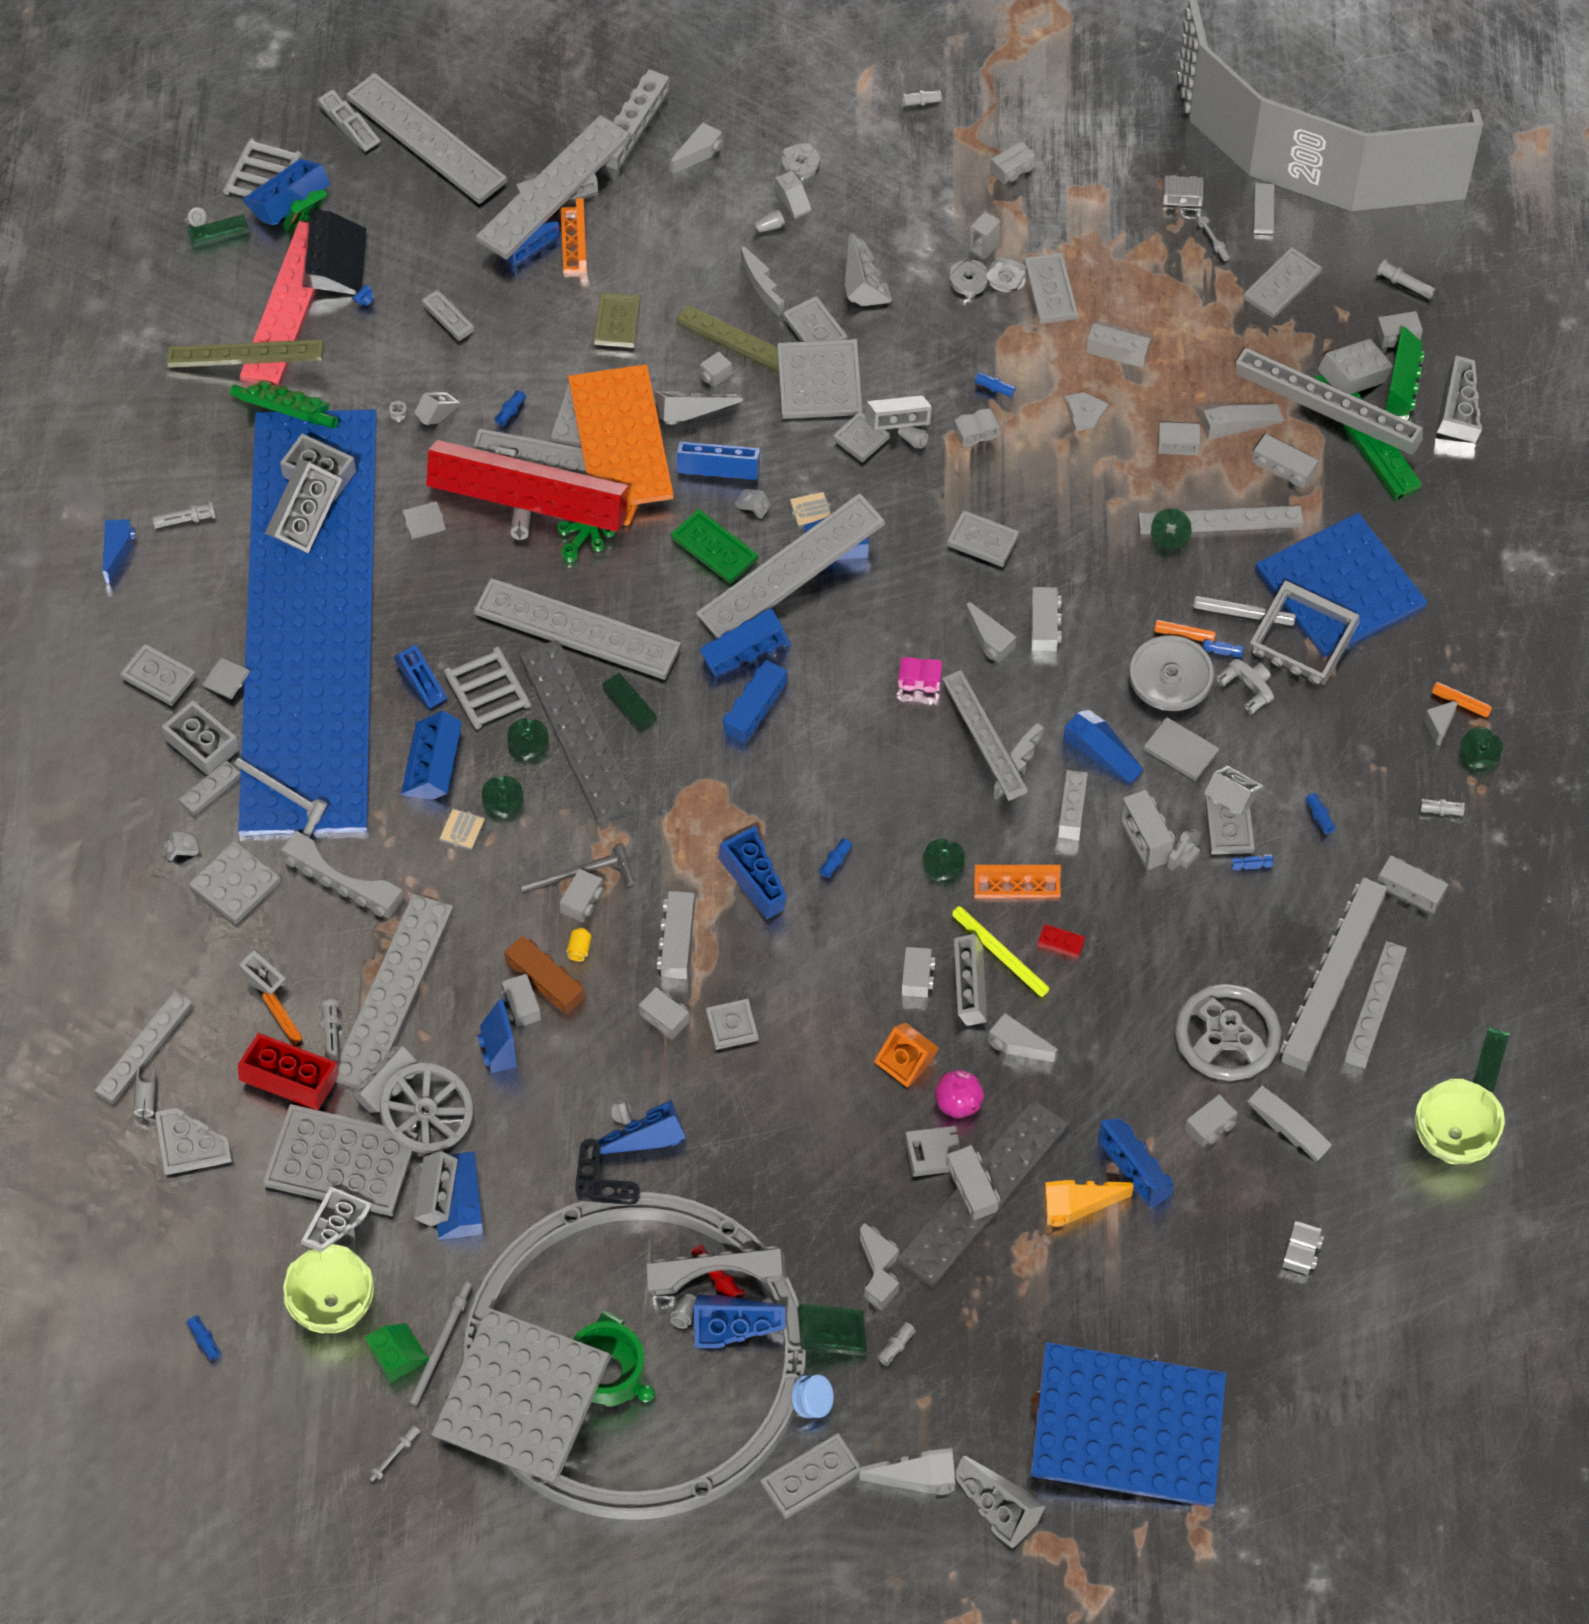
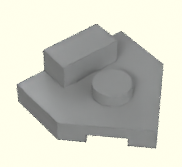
M1085 392L1064 397L1075 432L1095 428L1109 405Z
M1195 828L1191 829L1190 832L1185 831L1182 833L1176 849H1172L1169 854L1167 863L1169 869L1174 871L1179 864L1187 869L1200 855V849L1196 847L1200 843V831Z

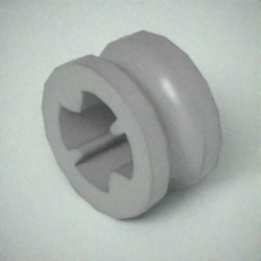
M394 401L390 404L389 412L391 419L402 421L407 417V406L404 402Z

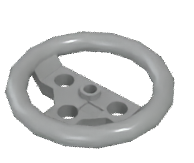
M1231 984L1205 987L1190 996L1177 1014L1174 1031L1179 1051L1191 1067L1210 1078L1225 1081L1251 1078L1268 1068L1279 1052L1282 1036L1277 1013L1266 999L1247 987ZM1223 997L1240 999L1255 1007L1265 1019L1267 1025L1268 1039L1266 1048L1261 1038L1242 1023V1018L1238 1012L1227 1010L1216 999ZM1213 1009L1216 1010L1219 1013V1015L1216 1017H1212L1207 1013V1011ZM1198 1015L1205 1022L1206 1033L1200 1037L1193 1048L1188 1028L1191 1016ZM1216 1037L1220 1040V1043L1216 1045L1211 1044L1209 1039ZM1246 1037L1252 1043L1244 1045L1240 1042V1039ZM1222 1050H1238L1246 1057L1249 1064L1228 1068L1214 1065L1211 1062Z

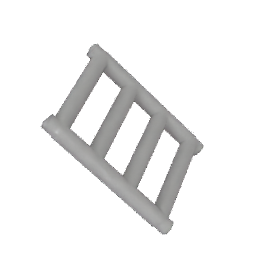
M249 138L223 189V193L226 195L233 193L246 197L253 192L234 186L237 178L260 185L270 180L243 172L242 169L245 164L280 173L287 168L249 157L252 149L289 159L291 161L288 166L300 159L302 153L299 151L293 153L256 143L253 138Z
M499 647L494 648L490 654L454 669L449 667L444 669L446 678L476 730L480 729L482 724L522 707L525 709L531 707L525 691ZM498 660L501 666L500 669L462 685L459 684L456 676ZM505 675L510 684L470 701L464 693ZM515 691L519 698L515 702L479 717L473 709Z

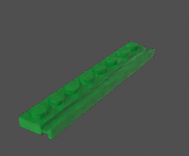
M1322 374L1314 376V379L1330 385ZM1358 392L1350 394L1356 398L1363 400L1361 396L1358 394ZM1343 424L1395 499L1399 495H1405L1421 488V481L1396 447Z

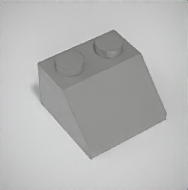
M1227 765L1214 772L1204 794L1209 796L1210 801L1216 804L1221 803L1227 807L1229 812L1238 815L1249 809L1264 786Z

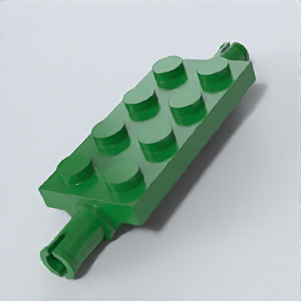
M261 380L252 386H248V388L234 384L229 391L230 396L239 398L244 402L265 407L304 421H310L314 425L319 424L331 429L336 428L338 425L337 417L324 414L329 410L328 402L322 401L319 397L306 396L300 391L288 390L285 386L272 385L271 382Z

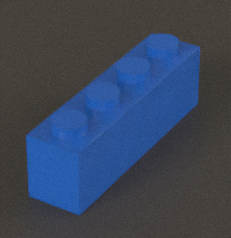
M681 441L677 450V473L704 475L707 477L743 478L745 480H757L760 448Z
M767 660L762 666H758L753 680L746 683L742 696H738L735 699L733 709L730 713L727 712L722 720L724 733L746 743L788 682V670Z

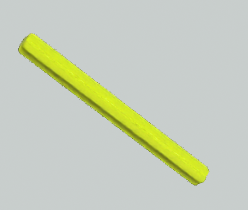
M961 906L954 909L953 917L969 932L975 934L981 943L1040 997H1044L1049 992L1050 988L966 910Z

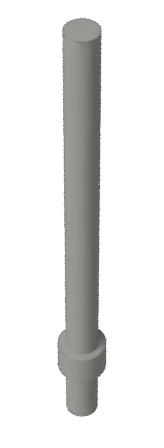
M464 1282L459 1295L455 1296L451 1306L453 1308L409 1401L413 1406H418L461 1311H464L468 1303L466 1299L473 1286L469 1282Z

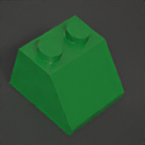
M407 1323L385 1325L365 1336L368 1350L389 1383L406 1375L429 1360Z

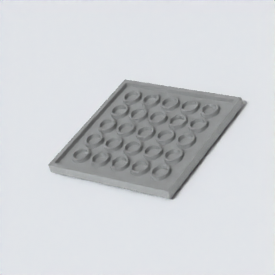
M488 1307L431 1435L556 1485L611 1355Z

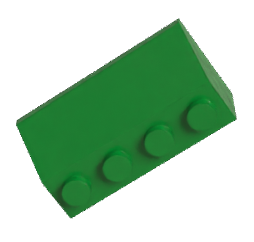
M1406 327L1401 328L1385 411L1396 416L1408 418L1410 410L1414 411L1416 399L1413 398V394L1417 395L1419 383L1416 382V378L1420 379L1422 367H1419V363H1423L1425 351H1421L1423 343Z

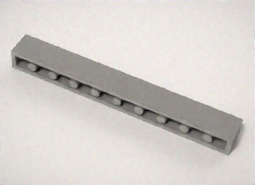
M1246 347L1236 361V374L1411 455L1415 453L1423 440V427Z
M1364 877L1360 885H1355L1352 892L1354 899L1352 902L1348 901L1344 910L1346 917L1345 919L1340 918L1336 928L1339 932L1337 936H1332L1328 945L1331 948L1329 954L1324 953L1320 963L1323 967L1321 971L1317 970L1313 977L1314 987L1313 989L1308 988L1304 998L1307 1002L1305 1006L1301 1005L1296 1015L1299 1018L1297 1024L1292 1023L1288 1035L1291 1037L1289 1041L1283 1042L1280 1053L1283 1054L1281 1062L1306 1072L1382 905L1387 891L1386 886Z

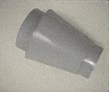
M773 210L755 222L759 233L781 228L785 224L780 210Z
M902 427L898 430V435L914 448L921 449L928 442L929 436L925 430L915 427Z
M685 1294L671 1312L670 1321L674 1326L685 1329L691 1324L696 1300L694 1295Z

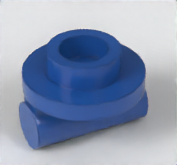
M365 284L352 299L359 306L363 304L367 306L374 299L372 296L374 292Z

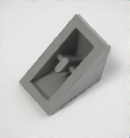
M1453 701L1426 711L1424 722L1438 746H1441L1455 715L1457 702Z
M254 950L239 964V968L252 987L272 995L286 980L283 975Z

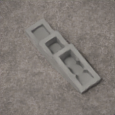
M333 89L318 98V104L327 115L364 152H367L381 142L358 112L355 113L346 101H342Z
M745 246L741 247V261L751 284L764 303L780 317L784 312V300L777 295V284L770 279V269Z
M1039 723L1034 725L1023 736L1009 755L1021 778L1026 774L1027 762L1034 757L1035 745L1043 738L1044 728ZM996 781L993 795L997 800L1004 794L998 781Z
M1262 1085L1247 1100L1251 1107L1277 1133L1281 1131L1295 1147L1300 1146L1314 1161H1318L1332 1146L1299 1113Z

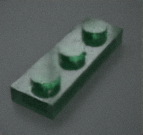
M244 214L187 229L193 249L250 233Z
M620 673L602 683L605 691L639 730L657 719L654 711Z
M1488 1027L1473 1083L1493 1093L1510 1034Z

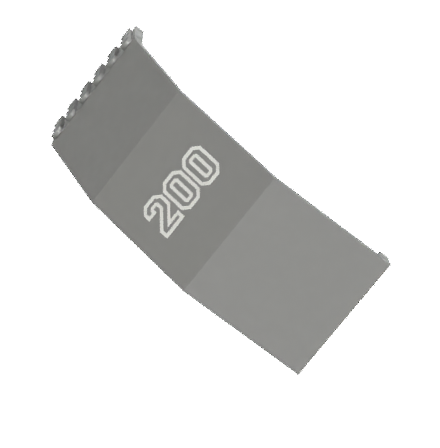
M1189 0L1188 8L1185 9L1186 21L1183 22L1185 34H1182L1181 60L1178 61L1180 72H1177V82L1181 84L1180 95L1185 100L1184 112L1188 113L1189 121L1249 176L1349 211L1466 199L1483 127L1479 109L1471 110L1468 123L1364 133L1265 99L1208 48L1197 0Z

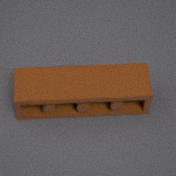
M521 936L504 952L505 962L519 975L527 974L530 984L565 1015H568L585 999L583 984L577 979L573 980L564 967H558L548 953H542L533 940H527L524 936Z

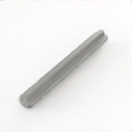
M1199 596L1195 597L1193 605L1197 609L1263 620L1269 610ZM1280 611L1274 622L1292 626L1295 623L1296 615Z

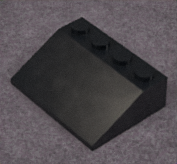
M311 208L307 224L302 287L356 295L362 287L367 228L331 211Z

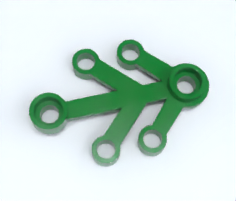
M566 521L558 524V532L561 535L581 530L571 544H566L562 548L561 553L564 561L571 563L578 559V548L590 533L592 549L596 552L604 549V542L600 538L598 527L578 522L569 524ZM603 529L604 536L612 537L615 535V531Z

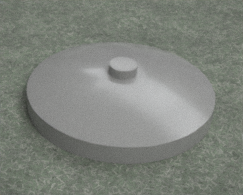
M1160 636L1145 642L1138 648L1131 660L1129 675L1134 691L1144 702L1161 710L1180 711L1197 705L1207 696L1212 686L1214 670L1210 657L1197 643L1179 636Z

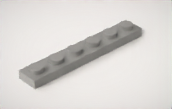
M174 991L97 1086L95 1093L114 1105L135 1079L138 1067L140 1072L192 1008L193 1002Z

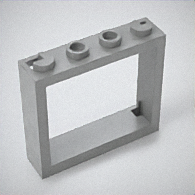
M1285 580L1253 636L1250 647L1254 655L1260 658H1269L1273 664L1279 667L1283 665L1289 668L1295 675L1302 674L1308 677V680L1312 683L1325 685L1358 627L1360 618L1358 614ZM1288 597L1348 625L1323 673L1262 645L1264 638Z

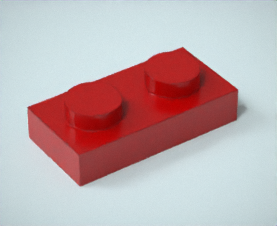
M1044 924L1037 946L1079 959L1085 942V936Z

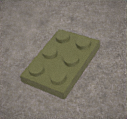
M601 292L594 345L634 348L641 300L640 295Z

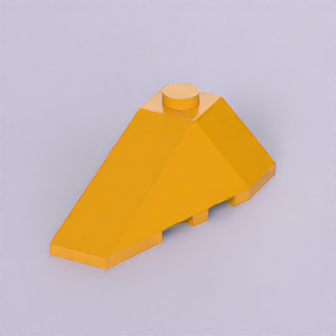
M1075 1180L1045 1182L1043 1206L1046 1226H1063L1066 1223L1073 1222L1131 1197L1134 1187L1133 1183L1106 1182L1103 1185H1096L1094 1181H1087L1084 1185H1076Z

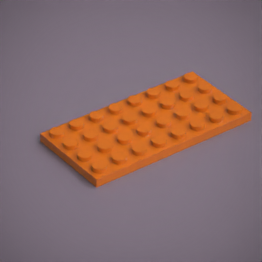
M647 364L569 375L568 381L586 475L629 485L627 506L674 499Z

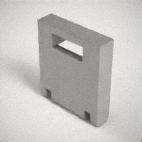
M956 1126L905 1132L904 1140L913 1177L950 1172L946 1165L947 1154L961 1149L959 1136L956 1134ZM919 1144H921L923 1161H916L914 1148L919 1147Z

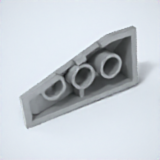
M851 233L848 238L845 274L847 298L861 306L890 303L892 299L889 287L880 280L881 272L872 263L874 258L866 242Z
M1212 402L1195 407L1208 440L1284 422L1277 404Z

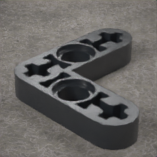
M592 1138L584 1140L580 1146L575 1183L577 1198L586 1202L628 1205L637 1203L641 1195L640 1187L635 1182L598 1179L601 1155L600 1144ZM589 1147L594 1149L592 1150V1159L588 1158L587 1150ZM590 1165L594 1168V1171L591 1174H584L582 1168ZM584 1181H588L589 1190H587V1193L582 1192L585 1185ZM606 1187H611L614 1189V1193L610 1196H605L602 1194V1190ZM618 1188H621V1196H618ZM629 1190H633L632 1196H627Z

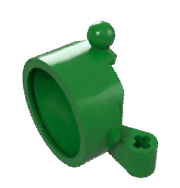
M606 1310L600 1314L596 1323L584 1327L573 1337L575 1341L609 1353L611 1358L617 1360L622 1367V1373L615 1382L610 1384L599 1383L592 1402L605 1406H616L627 1400L630 1401L636 1395L642 1402H651L655 1397V1390L651 1385H643L645 1378L643 1346L637 1335L624 1326L625 1320Z

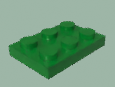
M324 189L320 191L314 190L307 195L308 198L302 201L298 199L290 205L291 207L283 223L286 231L296 227L299 221H307L311 208L322 209L327 198V193Z

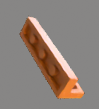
M576 198V207L561 208L563 273L587 272L584 198ZM565 214H576V218L570 221L565 217ZM571 227L577 231L572 237L566 233ZM571 243L578 247L573 252L567 249ZM574 259L578 262L579 266H567V263Z
M975 865L974 898H1060L1061 865ZM979 883H988L992 888L988 891H979ZM1003 883H1010L1013 888L1010 891H1004L999 886ZM1024 883H1031L1035 888L1031 891H1025L1021 886ZM1045 883H1055L1056 891H1047L1042 886Z

